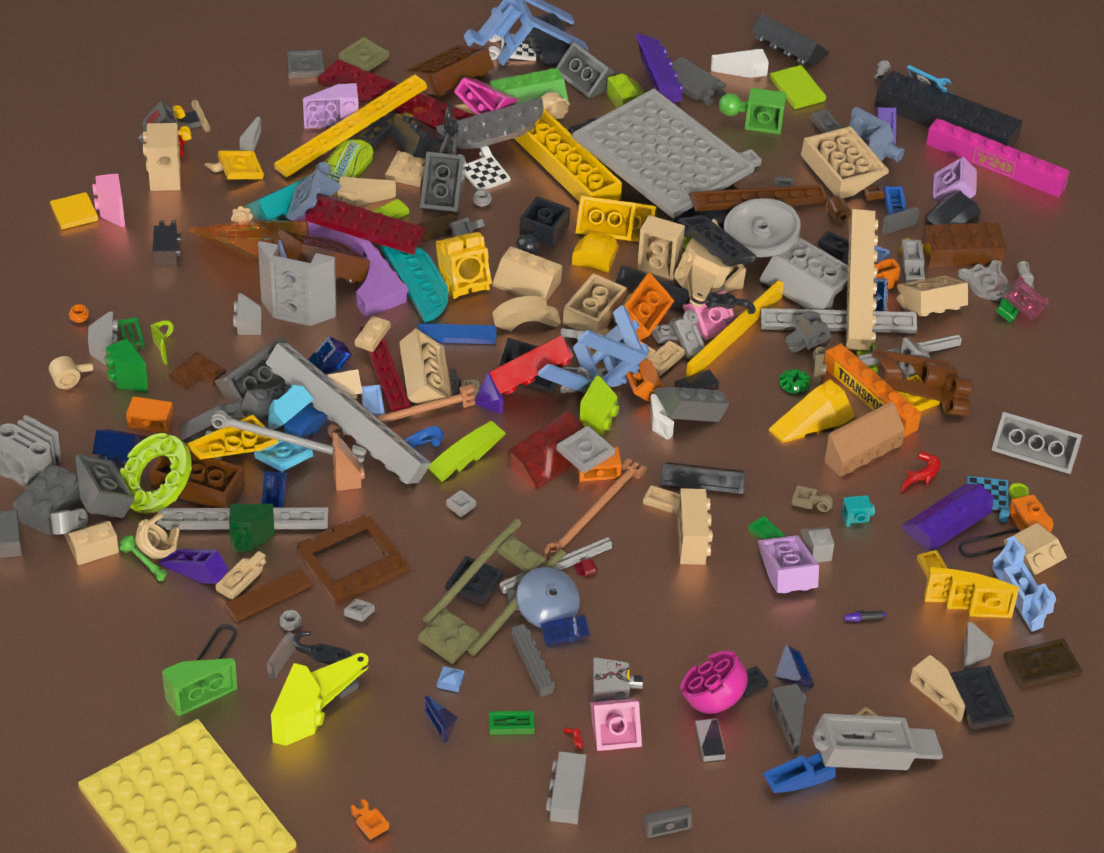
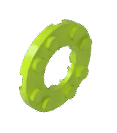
M158 433L145 438L131 450L127 456L129 460L126 462L125 467L120 470L122 478L135 498L130 508L139 513H153L177 500L192 470L191 454L187 445L182 440L167 433ZM158 456H167L171 461V472L166 476V483L164 485L161 484V487L156 491H143L140 485V477L147 463Z

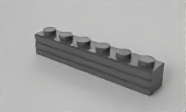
M525 624L512 627L511 636L539 696L543 697L553 694L554 680L550 679V672L545 668L544 659L540 658V651L535 647V640L530 637L529 628L527 629Z

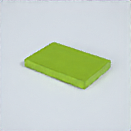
M802 65L770 73L771 81L780 92L787 93L786 100L794 109L826 101V95Z

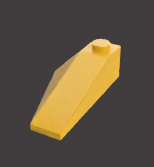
M254 415L240 420L265 427ZM229 426L188 443L187 447L199 459L261 451L277 444L278 440Z

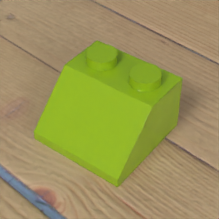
M624 73L608 77L607 96L616 108L646 93L638 82Z
M595 376L581 401L579 430L589 426L602 437L605 430L610 429L612 418L617 416L619 405H617L618 396L600 376Z

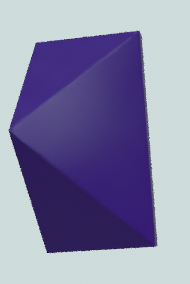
M487 372L476 397L475 404L500 414L503 413V397L499 393L490 373Z

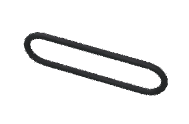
M1016 528L965 540L959 544V550L963 555L971 557L1004 549L1005 545L976 553H966L962 550V546L966 543L1010 532H1020V530Z
M228 624L219 626L196 661L201 660L220 629L230 628L233 631V635L218 659H222L237 634L236 629Z

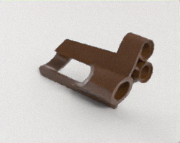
M879 349L872 351L871 356L879 359L885 370L884 377L893 390L941 401L946 414L961 417L968 415L970 402L967 397L973 389L972 381L959 378L956 369L950 366V362ZM895 361L909 363L917 371L922 382L903 379L901 370Z

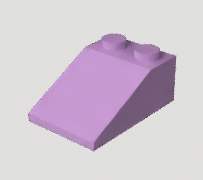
M798 535L758 540V547L770 583L777 593H789L796 590L806 591L810 588H818L819 564Z

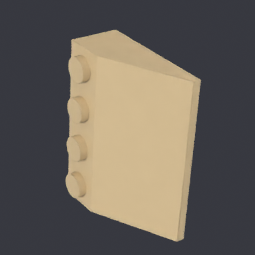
M851 126L804 138L801 156L834 196H840L841 198L853 196L886 175L889 171Z

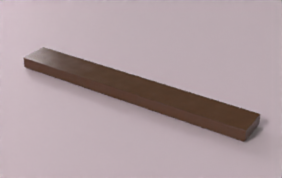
M822 184L698 191L690 194L695 211L733 209L743 202L761 198L778 200L789 206L822 204L828 200Z

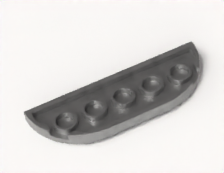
M542 97L458 120L457 123L460 126L457 142L458 148H480L528 133L535 127L534 124L539 118L541 119L543 116L544 105ZM444 125L436 126L438 133L445 137L447 133L444 130ZM454 137L451 139V144L454 142Z

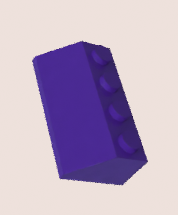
M640 33L636 34L641 60L654 89L672 103L682 101L681 93L684 92L681 82H677L676 70L672 71L671 69L673 68L671 59L666 58L667 51L665 46H661L657 39Z
M964 484L902 524L901 528L927 552L934 551L992 513L994 496L980 484Z

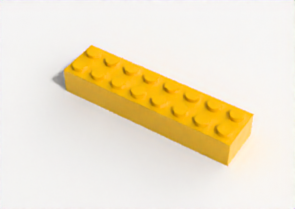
M545 109L542 118H539L531 131L514 138L579 202L581 196L621 200L622 182L595 156L572 138L573 135Z

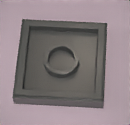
M322 50L287 51L289 79L319 77L324 72Z

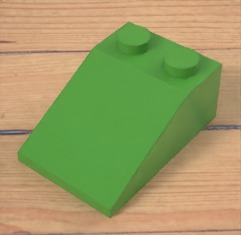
M233 658L182 661L162 670L165 699L177 717L237 690L236 665Z

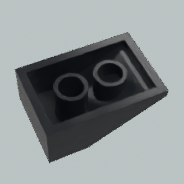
M555 13L536 17L566 32L563 23ZM536 27L524 39L546 67L559 64L571 46Z

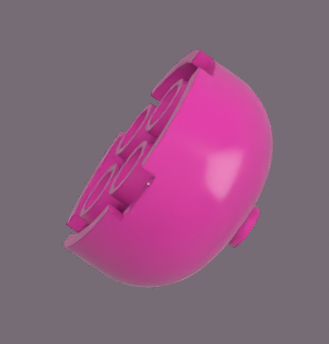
M720 651L709 655L710 660L699 667L694 665L683 678L680 689L688 703L697 711L708 714L722 712L733 706L744 694L748 682L747 671L741 660L732 651Z

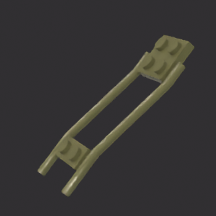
M515 519L490 543L443 598L423 617L424 622L429 625L419 634L418 640L451 664L466 650H468L470 655L474 656L517 609L516 597L482 636L474 628L444 608L496 550H498L501 556L526 573L540 567L554 568L566 555L565 551L559 549L546 562L544 557L512 536L521 526V521Z

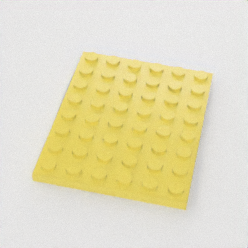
M198 719L78 782L80 790L127 853H287L296 848V841Z

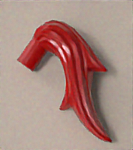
M920 451L918 458L926 461L927 466L919 471H907L909 476L903 482L900 491L903 492L909 485L918 481H925L926 485H928L940 469V459L936 455Z

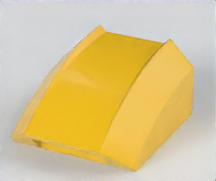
M591 231L577 243L572 254V265L609 273L619 245L614 236Z

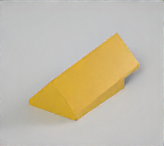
M581 196L575 233L587 235L592 231L614 236L615 239L640 242V230L648 215L656 217V206Z

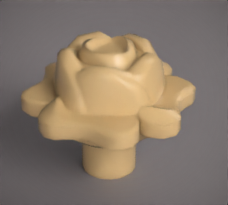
M239 206L238 209L233 210L231 221L234 222L235 227L245 229L247 226L252 225L254 215L250 213V208Z

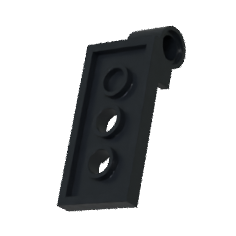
M705 215L680 218L678 220L679 224L685 226L684 237L695 239L708 249L710 254L721 259L722 263L726 266L754 262L757 255Z

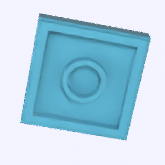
M278 440V443L261 451H254L256 459L282 472L312 457L313 450Z

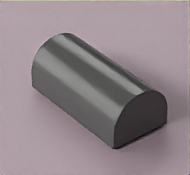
M686 805L643 815V828L647 838L691 829L692 811L690 807Z

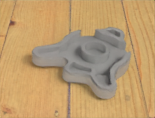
M993 260L988 268H984L981 264H976L973 269L963 268L958 271V277L968 282L974 294L984 299L1000 302L1009 285L1008 279L1001 272L1002 264L998 260Z

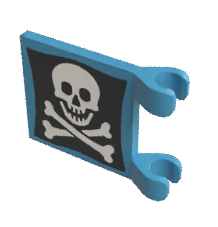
M911 65L907 67L911 78L939 88L943 92L947 91V88L943 87V85L948 84L951 86V82L947 78L938 79Z

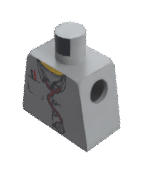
M593 658V702L629 699L630 688L642 689V675H629V664L627 662Z

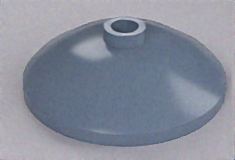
M540 567L531 570L522 578L517 588L516 601L521 614L527 621L539 628L553 630L566 626L574 619L579 610L580 595L577 586L567 574L555 568ZM550 590L554 591V596L549 593Z

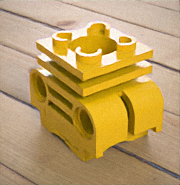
M479 232L435 241L439 272L445 280L448 292L453 299H456L457 296L469 294L468 289L472 293L490 290L489 284L492 283L488 263V249L485 246L484 237Z

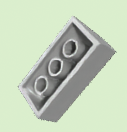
M1003 412L991 451L1071 474L1083 435Z

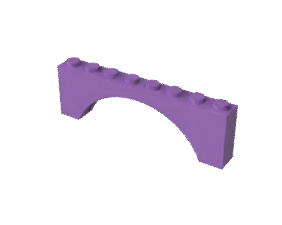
M310 208L305 211L302 217H297L294 220L295 227L302 235L334 240L348 246L370 260L367 278L356 291V306L365 318L407 302V285L401 282L396 271L390 268L388 261L382 258L379 250L374 248L371 241L307 222L306 215Z

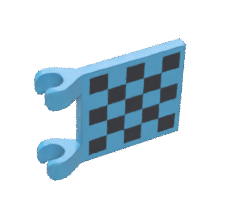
M967 476V484H980L994 496L993 510H1000L999 522L1007 523L1009 516L1008 480Z

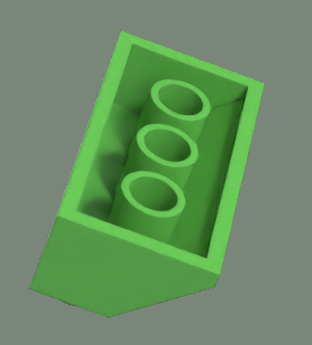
M558 68L490 81V86L518 98L519 100L516 104L541 98L548 92L558 93L569 103L564 78Z

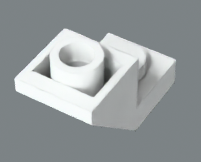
M653 393L650 399L652 430L668 440L673 436L674 421L668 417L657 395Z

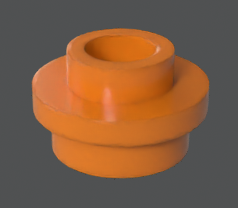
M77 304L71 308L69 317L74 322H83L88 319L89 311L84 305Z

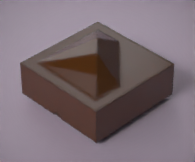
M881 185L867 186L863 189L866 201L885 198V192Z

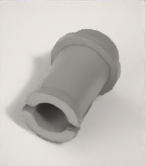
M886 60L877 64L878 70L875 75L877 82H884L887 73L891 70L890 63Z

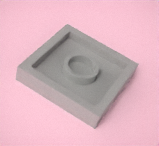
M589 426L557 444V451L583 474L615 455V448Z

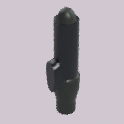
M452 368L450 369L449 379L452 396L460 394L461 379L458 378L456 369Z

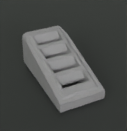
M260 117L255 118L240 136V151H255L261 134Z

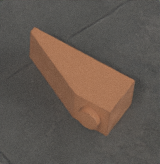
M332 433L333 471L336 491L361 488V480L365 479L364 468L359 467L358 458L339 435Z

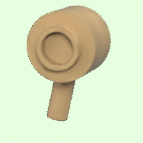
M61 356L54 359L48 369L55 385L60 389H68L79 382V372L93 371L92 363L75 365L72 358Z

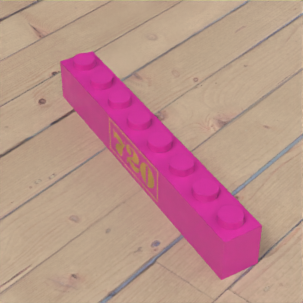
M938 118L929 128L926 143L928 146L958 158L964 157L968 162L1058 198L1067 186L1070 171Z

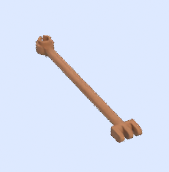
M474 386L459 387L460 394L380 415L377 418L386 423L461 402L463 408L475 405ZM331 423L328 427V434L331 439L332 433H337L341 439L347 434L341 430L342 427L337 423Z
M628 458L622 464V471L624 473L558 542L550 543L545 547V559H548V555H550V559L559 549H563L632 476L639 480L646 472L647 467L644 465L640 467L638 462L633 464V460Z

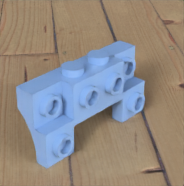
M1013 536L1007 538L1004 549L993 560L992 569L999 580L1019 587L1015 606L1032 632L1043 628L1046 615L1053 612L1056 598L1053 591H1049L1045 583L1037 585L1023 562L1026 553L1025 548Z

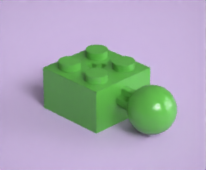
M751 88L748 102H743L737 95L728 93L721 97L719 109L726 116H735L740 111L747 112L745 129L781 134L787 93Z

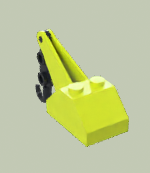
M301 631L297 633L292 641L294 648L301 653H305L314 661L329 665L310 672L307 666L293 664L271 714L273 743L286 746L315 734L318 725L321 726L324 720L322 708L368 669V656L364 653L352 656L346 649L322 643L305 645L300 643V638L310 636L311 632Z

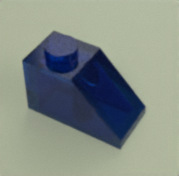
M328 336L308 360L324 374L340 370L352 357V354L344 342Z
M264 471L262 504H273V508H284L289 472Z

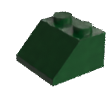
M230 504L229 530L231 552L254 551L275 535L273 504Z

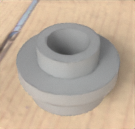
M478 190L473 196V202L478 206H487L491 203V195L487 190Z
M287 610L280 617V626L285 630L292 631L301 626V616L294 610Z

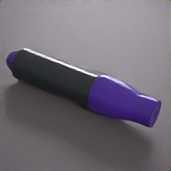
M859 610L850 614H844L843 618L844 621L859 622L882 619L886 614L882 611L865 612L864 610Z

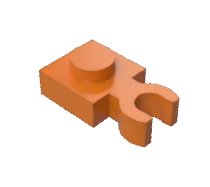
M365 799L361 800L362 809H357L354 805H351V813L357 818V825L369 840L389 829L388 821L377 808L370 811L369 804Z

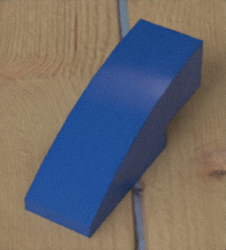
M311 402L285 423L284 431L286 434L307 439L309 435L314 436L328 418L323 411L314 408Z
M817 753L809 758H805L802 755L763 773L773 793L808 788L836 777L835 767H825L821 753Z

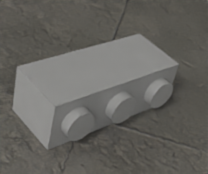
M559 751L558 760L553 761L552 774H556L555 779L550 780L549 792L553 793L552 798L548 797L546 811H550V821L578 824L587 755Z

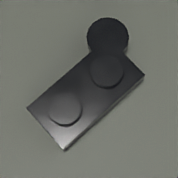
M827 231L818 240V247L843 258V262L848 264L849 240Z

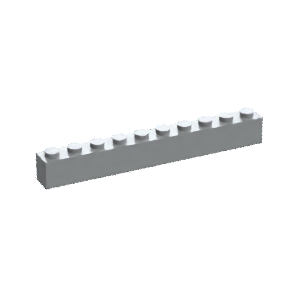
M277 343L266 361V364L271 367V371L274 374L284 378L285 383L290 387L292 385L304 386L314 399L311 401L314 408L323 411L331 422L341 426V430L345 434L354 437L358 445L367 448L372 457L381 460L385 464V468L399 475V479L406 484L420 482L431 464L430 461L290 344Z

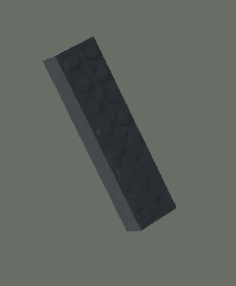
M895 71L889 74L876 93L875 107L896 108V115L929 128L938 118L1009 147H1012L1020 136L1022 120L948 91L943 92L939 88Z

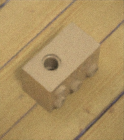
M177 123L147 124V131H143V140L146 143L143 144V155L147 157L146 170L149 171L150 191L181 190V161Z

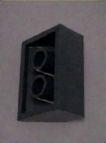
M507 338L499 366L538 346ZM539 375L534 377L536 379L534 382L528 384L529 386L552 393L558 383L539 377Z

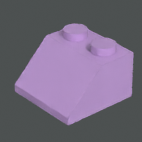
M962 157L934 173L933 198L935 200H943L948 195L960 190L968 198H972L976 195L977 170Z

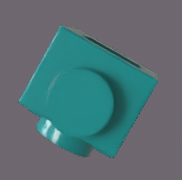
M868 495L843 498L841 513L846 527H850L851 523L869 522L870 516L875 515L874 504L870 503Z

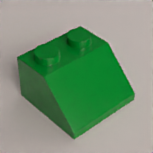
M128 339L105 347L106 356L104 360L108 368L106 371L108 380L110 382L113 381L116 387L120 389L143 393L148 392L146 363Z

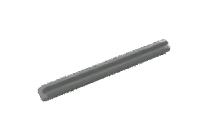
M957 334L917 344L925 352L929 353L960 346L962 338ZM902 346L885 351L901 353ZM871 353L858 356L867 366L881 363L879 359L872 357Z
M605 537L566 554L554 568L562 570L581 562L580 560L605 552L612 548V542L608 537ZM523 572L500 582L499 589L503 594H506L508 589H517L520 581L527 573Z

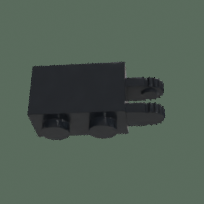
M160 220L159 226H154L152 252L154 266L177 265V257H181V246H178V244H181V233H177L176 220H172L171 225H165L164 220Z

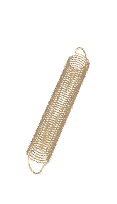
M195 101L192 102L191 105L194 111L197 110L203 130L209 131L210 125L198 101L197 103Z

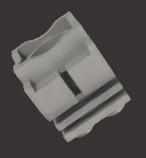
M27 415L23 417L24 421H18V426L12 423L0 426V475L17 481L25 489L50 463L56 465V462L60 463L62 461L58 432Z

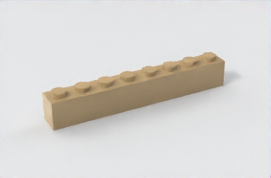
M852 209L850 216L846 321L847 349L869 351L871 343H875L876 332H872V327H875L876 315H873V311L876 309V299H873V294H876L877 283H874V278L877 276V267L874 266V262L877 261L878 251L874 250V246H877L878 235H875V230L878 229V219H875V211Z

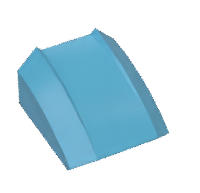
M292 385L284 395L270 404L268 412L269 429L274 430L282 426L314 400L304 386Z

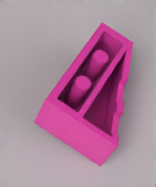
M463 78L454 91L476 115L515 105L519 100L484 82L471 78Z

